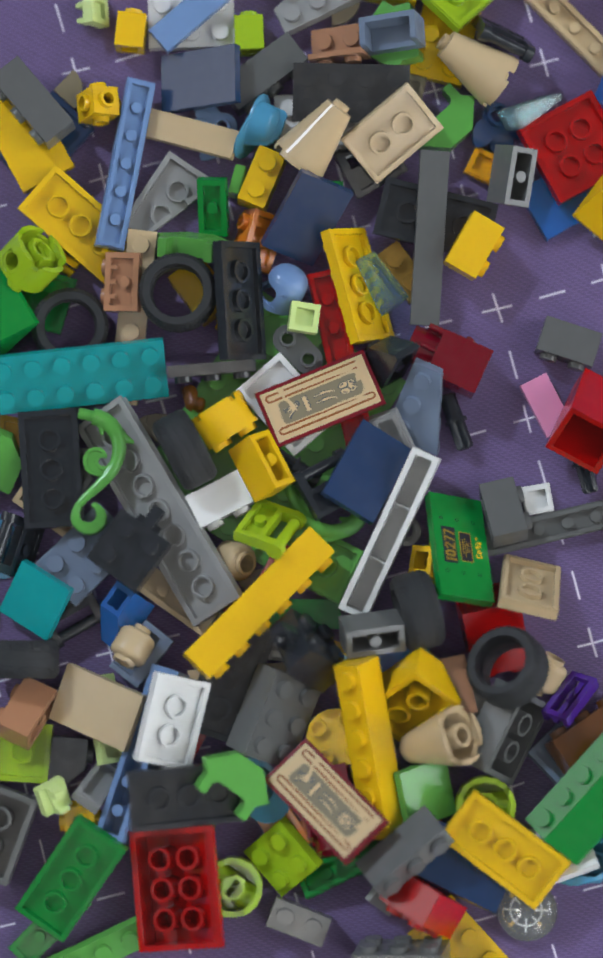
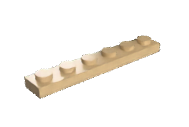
M128 229L126 252L143 254V275L146 268L155 260L158 232ZM142 306L141 312H118L115 342L146 339L148 317ZM138 400L129 401L131 405L138 406Z

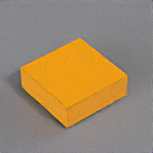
M475 148L463 174L489 186L494 154L482 148Z

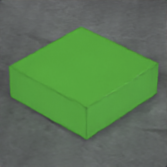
M235 165L228 190L229 198L237 199L247 175L246 166Z

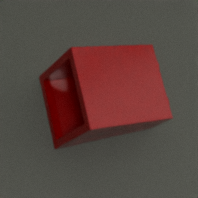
M585 367L572 387L545 447L595 474H598L603 466V376Z
M500 582L492 584L495 603L491 607L455 602L467 656L476 641L483 634H486L487 631H491V629L499 628L500 626H514L526 631L521 612L497 607ZM517 648L503 653L495 661L491 669L490 678L502 672L521 671L525 663L524 649Z

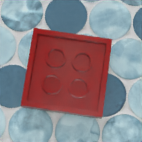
M592 90L516 130L524 147L538 150L536 168L558 206L593 188L603 175V109Z

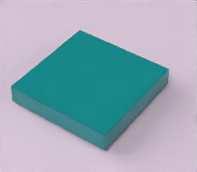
M28 559L22 560L0 606V612L47 641L51 639L73 594L74 588Z

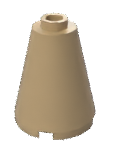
M452 32L450 35L445 33L436 45V48L439 49L437 56L484 107H487V104L491 105L499 97L509 83L507 81L508 72L510 71L514 74L519 64V59L515 56L456 32Z
M338 98L334 101L327 99L276 142L274 148L282 149L279 154L299 171L302 168L323 177L351 118L347 113L350 108Z
M461 705L451 706L403 735L400 739L399 750L402 757L408 763L466 766L474 763L480 756V754H477L478 746H481L483 742L481 727L472 713L467 714L463 710L465 707Z

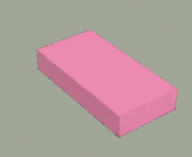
M544 373L521 385L520 389L545 437L548 438L564 406L547 373Z

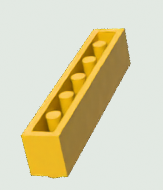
M309 527L285 551L282 557L277 559L182 656L207 680L212 676L218 679L230 667L226 662L234 654L239 658L251 646L247 641L252 635L256 633L260 637L272 625L268 619L275 612L281 615L292 604L289 598L296 591L301 595L313 583L309 579L316 570L322 574L332 564L333 560L330 556L335 550Z
M366 656L344 660L334 665V672L354 785L389 821V824L374 838L376 840H383L403 823L393 774L398 771L379 656Z

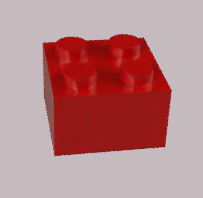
M415 876L404 883L397 893L390 895L387 899H384L381 895L378 897V899L388 904L385 910L398 918H403L413 928L422 933L425 932L435 939L439 935L450 939L467 910V907Z

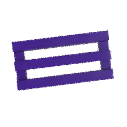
M572 670L542 709L543 718L548 721L552 718L554 723L559 724L562 722L563 726L569 728L599 688L597 678ZM578 681H580V683L577 685L574 691H572V689L575 687ZM565 698H566V701H565L564 704L561 706V708H560L558 711H556V710L559 708V706L562 704V702L565 700Z

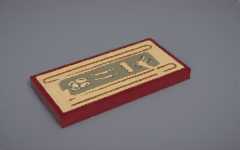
M364 350L254 394L267 427L278 448L386 405Z
M307 738L265 777L266 784L345 865L389 824V821Z

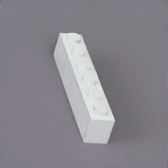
M412 447L342 598L339 609L350 614L371 612L442 460L441 458L417 447Z

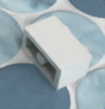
M238 470L185 496L200 528H208L209 532L225 524L223 519L233 514L235 518H238L248 513L250 510L249 506L254 504Z

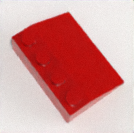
M214 825L136 833L130 831L129 841L139 953L225 947Z

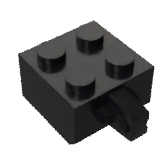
M154 505L146 517L140 513L135 518L121 508L86 557L138 594L172 547L167 540L159 535L162 528L158 524L166 512L157 505Z
M291 608L270 627L268 634L271 641L278 648L288 675L323 693L336 682L334 665L343 661L345 658L344 654L336 646L333 639L335 635L329 626L324 623L321 625L315 622L308 614H301Z

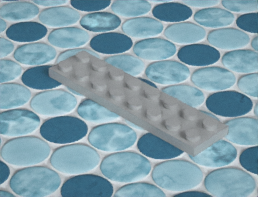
M120 395L100 410L115 417L127 435L134 440V444L126 443L125 460L120 471L109 484L124 510L135 518L140 513L146 517L154 505H157L166 512L158 524L162 528L159 535L167 540L172 547L158 567L194 627L199 626L234 603L243 592L204 527L200 528L185 499L184 493L128 399ZM83 421L79 424L81 437L88 449L99 447L106 452L108 457L99 460L101 466H106L112 455L110 437L106 432H104V435H101L98 427L91 425V422Z

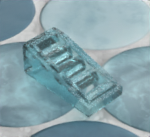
M561 93L542 95L497 111V114L506 130L523 129L560 102L563 97Z
M373 251L356 261L374 303L382 316L396 309L409 297L376 252Z

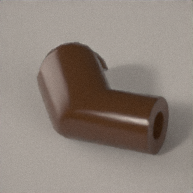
M190 383L183 384L180 388V393L183 396L186 409L190 412L193 410L201 413L205 407L206 400L203 397H197L198 391L195 386Z

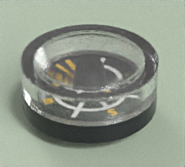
M506 890L496 916L501 927L511 937L521 941H535L547 935L553 928L557 918V904L552 893L549 891L536 910H534L510 891Z

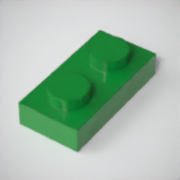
M198 177L199 233L228 237L230 233L227 177Z

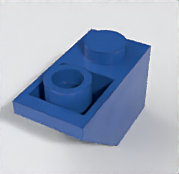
M117 580L100 605L101 640L111 647L112 642L123 626H135L136 623L142 625L155 606Z

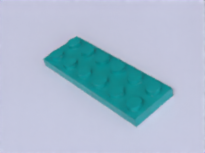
M163 337L0 355V415L106 404L120 395L126 397L128 401L169 397Z

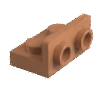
M359 23L311 30L312 54L307 55L310 63L361 64V60L371 59V56L360 46Z
M106 252L105 259H103L101 265L102 275L105 277L104 288L100 294V301L104 306L103 311L111 313L141 312L139 283L142 277V253Z

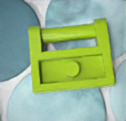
M264 499L256 502L234 530L233 540L266 551L273 559H280L286 551L285 546L296 531L304 527L307 518L300 511ZM281 521L288 523L276 539L270 537Z

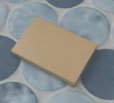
M406 82L341 137V141L373 181L378 184L444 127L410 84Z
M504 554L497 607L556 621L559 613L561 567Z
M67 663L49 719L122 752H127L130 748L147 695L79 665Z

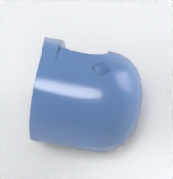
M281 263L272 268L268 274V280L262 283V290L272 287L276 292V296L272 302H269L263 295L264 309L281 316H289L291 301L301 302L308 289V279L299 267L290 263Z

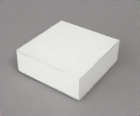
M549 482L522 487L525 500L522 503L524 512L528 511L529 515L532 516L554 511Z

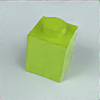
M242 11L240 15H234L235 44L240 45V57L255 56L264 49L263 14H257L256 11Z

